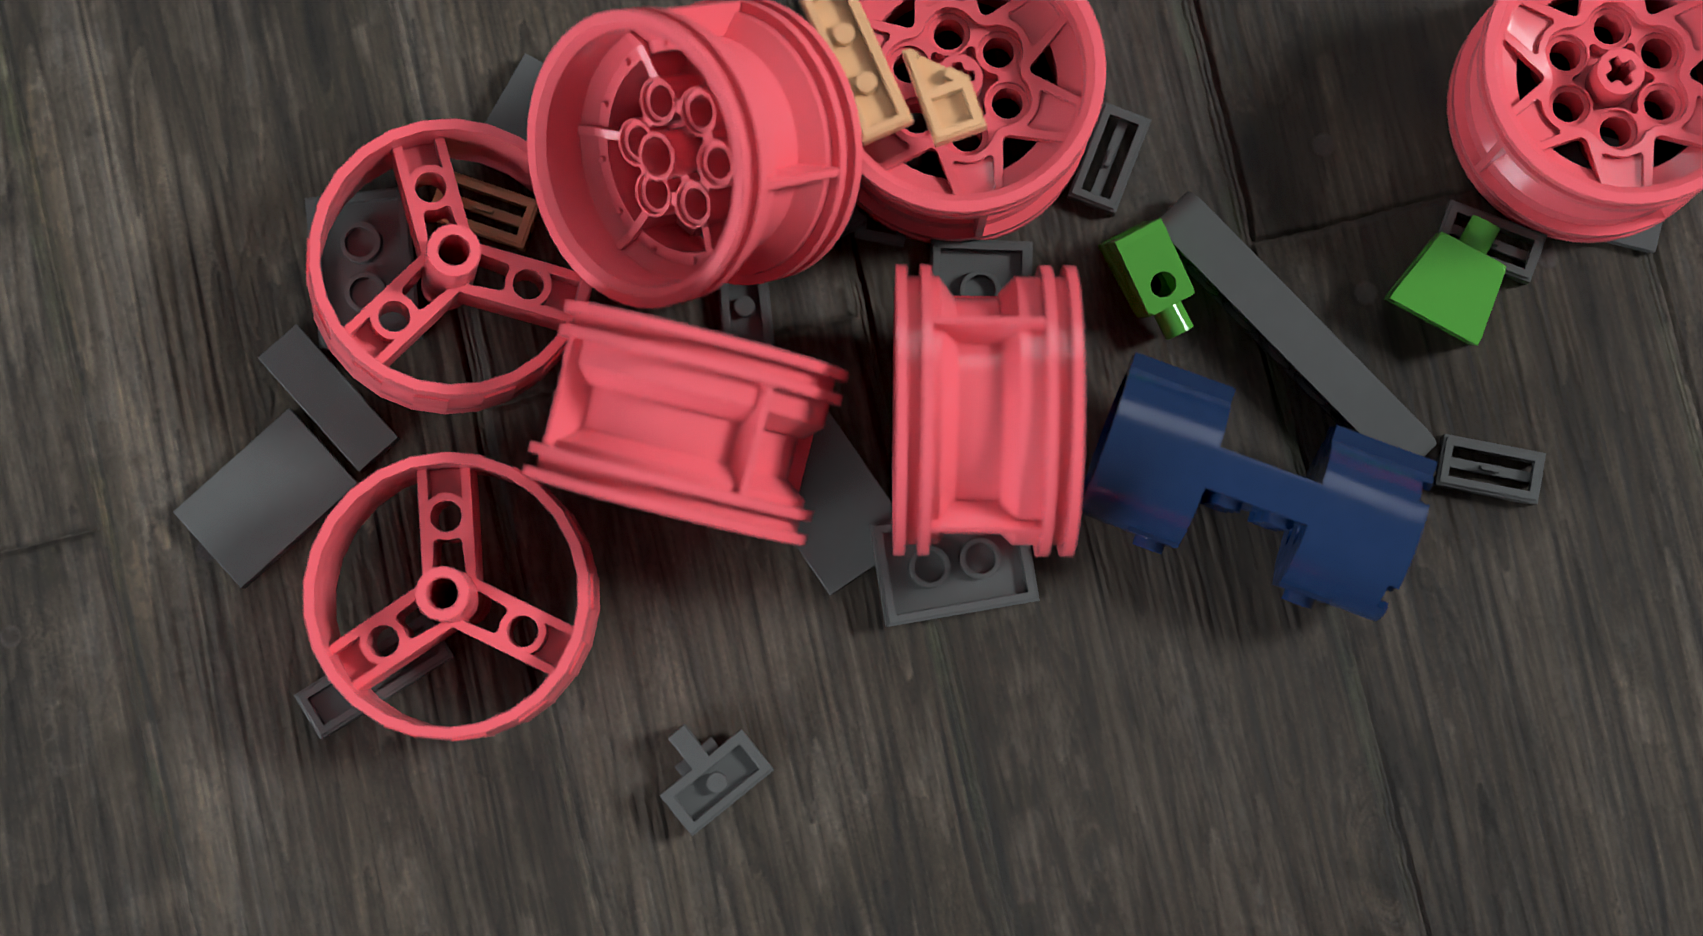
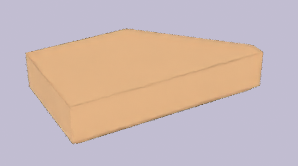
M910 48L902 51L903 60L935 148L986 131L987 125L969 75L949 66L946 68L920 56L919 52Z

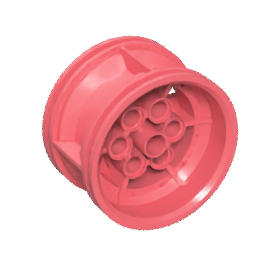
M703 0L687 6L670 8L634 7L594 14L574 25L559 39L543 63L535 83L528 114L527 154L532 188L544 224L560 253L573 270L595 290L624 305L638 308L667 307L704 297L724 283L755 285L799 274L821 260L842 235L852 214L860 187L863 152L862 134L858 109L847 76L836 55L818 31L793 10L772 0Z
M859 0L910 114H923L912 82H903L894 74L896 67L905 63L902 51L909 48L919 52L920 56L946 68L949 66L969 75L987 129L975 134L979 138L980 146L970 152L957 149L953 142L935 148L929 129L923 133L916 134L904 128L865 146L862 144V172L855 204L867 212L873 220L889 230L898 231L908 238L930 243L931 239L941 241L994 240L1026 226L1044 213L1058 199L1074 176L1103 103L1106 85L1105 48L1099 24L1088 0ZM977 2L997 10L988 15H983L979 10ZM914 10V25L912 27L906 28L892 24L904 14ZM942 31H952L961 37L962 44L958 48L945 50L936 44L934 37ZM994 48L1002 49L1008 53L1011 62L1005 67L995 68L986 63L983 57L984 53ZM1042 53L1047 60L1052 83L1033 74L1030 70ZM998 99H1011L1019 106L1020 113L1014 118H1001L994 112L992 104ZM1005 139L1037 141L1032 149L1022 158L1003 169V141ZM928 151H933L939 159L946 179L924 174L904 163Z
M1495 0L1462 44L1453 65L1447 93L1448 126L1454 150L1469 180L1495 209L1513 222L1546 234L1547 237L1576 243L1610 242L1644 232L1673 215L1693 197L1703 191V0H1579L1576 16H1571L1554 9V7L1572 0ZM1594 27L1607 29L1613 37V44H1605L1599 41L1595 36ZM1641 51L1653 53L1659 60L1660 69L1647 66L1642 60ZM1549 53H1559L1566 57L1570 70L1563 71L1553 66ZM1518 59L1530 69L1531 76L1538 85L1521 100L1516 80ZM1694 67L1696 68L1698 82L1690 76V71ZM1644 101L1656 103L1663 112V120L1650 117L1645 111ZM1553 103L1566 105L1571 110L1573 122H1564L1558 119L1552 109ZM1601 127L1610 128L1615 131L1620 142L1618 147L1610 146L1602 140L1600 135ZM1655 139L1684 145L1674 158L1653 167ZM1573 141H1580L1581 153L1589 161L1591 169L1569 161L1554 151L1553 148Z
M895 264L892 379L893 556H904L905 544L916 545L917 556H929L930 545H937L945 533H1000L1011 545H1033L1036 557H1048L1051 546H1057L1060 557H1073L1078 539L1081 513L1085 430L1084 331L1081 290L1077 268L1074 265H1063L1059 277H1054L1050 265H1038L1035 276H1014L997 293V296H953L939 276H932L930 264H920L918 276H907V265Z
M566 300L563 311L573 315L571 325L560 324L557 333L558 336L568 340L553 407L542 442L530 440L528 451L539 454L536 465L524 464L522 475L569 490L748 535L806 546L808 535L799 532L798 529L801 520L812 522L814 511L804 508L805 500L799 494L813 435L824 428L829 406L841 407L843 395L833 392L835 382L847 383L849 372L814 359L724 334L607 306Z

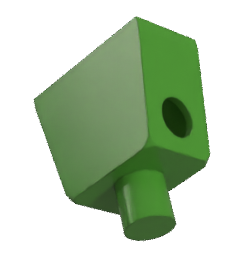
M1472 215L1459 240L1444 232L1436 233L1388 291L1384 299L1471 346H1478L1507 267L1486 255L1500 228L1481 217Z
M1161 218L1141 222L1097 245L1137 318L1154 316L1166 340L1174 338L1193 327L1181 301L1192 296L1195 291ZM1154 276L1159 279L1161 284L1157 295L1151 290V280Z

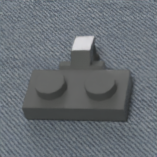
M683 724L668 736L669 741L684 758L674 766L682 777L663 791L660 797L687 831L694 836L774 771V768L742 728L719 746L712 737L701 744L686 724Z

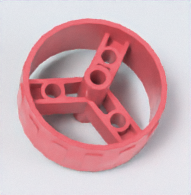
M456 118L422 120L389 130L359 148L336 171L316 205V213L309 238H307L306 286L309 291L314 321L331 353L354 379L378 396L411 410L438 414L478 412L512 400L537 384L563 358L568 340L557 335L538 356L513 372L483 382L449 385L417 380L388 368L448 310L458 308L464 304L558 331L560 324H572L573 315L563 311L566 300L589 303L593 288L574 270L479 243L478 237L469 228L450 158L481 163L511 176L534 193L529 172L527 141L490 124ZM393 169L417 259L343 327L326 296L320 269V261L329 230L344 205L365 184ZM431 185L437 187L442 192L443 197L436 202H426L418 197L416 191L422 186ZM447 219L450 224L437 229L432 233L428 241L425 223ZM478 266L504 275L505 281L502 290L473 285ZM420 278H422L421 290L423 296L430 303L423 309H418L412 300L405 296ZM522 280L530 281L538 287L540 295L534 299H524L517 295L513 285ZM388 312H397L405 317L408 325L401 331L392 332L383 328L379 323V319Z
M440 452L406 458L377 470L352 488L327 516L311 547L303 581L304 619L312 650L329 681L350 704L386 728L415 738L465 741L496 736V734L522 723H528L554 704L569 684L578 676L593 644L600 613V582L589 546L590 543L575 516L560 502L551 490L537 480L523 476L522 471L515 466L512 467L479 454ZM478 475L492 476L521 486L533 494L554 516L569 543L577 572L578 608L574 626L484 582ZM418 484L422 577L418 580L417 586L341 637L337 622L336 588L343 558L359 528L380 505L402 489ZM458 505L462 513L459 526L453 531L443 532L438 522L440 513L447 506ZM462 542L466 572L441 566L442 545L444 543L456 544ZM458 589L457 601L451 606L452 594ZM491 599L507 609V613L500 621L499 629L495 633L476 626L488 615L492 604ZM419 607L421 612L429 618L439 620L440 624L415 637L413 630L406 624L405 618ZM530 617L538 626V635L531 645L521 647L514 639V627L518 621ZM392 627L398 634L399 645L392 655L385 657L378 650L377 639L384 629ZM458 630L549 674L536 692L510 711L481 723L456 727L433 725L407 716L380 699L371 689Z

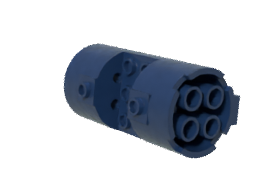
M1135 352L1130 359L1089 464L1082 485L1080 514L1135 534L1132 542L1133 545L1162 555L1165 546L1178 549L1199 504L1226 514L1228 512L1240 513L1241 509L1250 512L1247 519L1248 522L1275 532L1277 530L1284 531L1272 585L1285 589L1281 599L1311 610L1314 601H1318L1375 622L1380 620L1388 608V603L1381 599L1386 591L1392 592L1394 588L1400 589L1417 549L1430 506L1420 501L1422 489L1430 491L1433 485V474L1438 462L1336 425L1329 427L1324 442L1317 451L1305 478L1220 447L1236 388Z

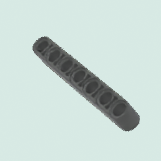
M1186 192L1160 217L1185 270L1338 426L1423 457L1436 446V440L1429 430L1198 196L1192 192Z

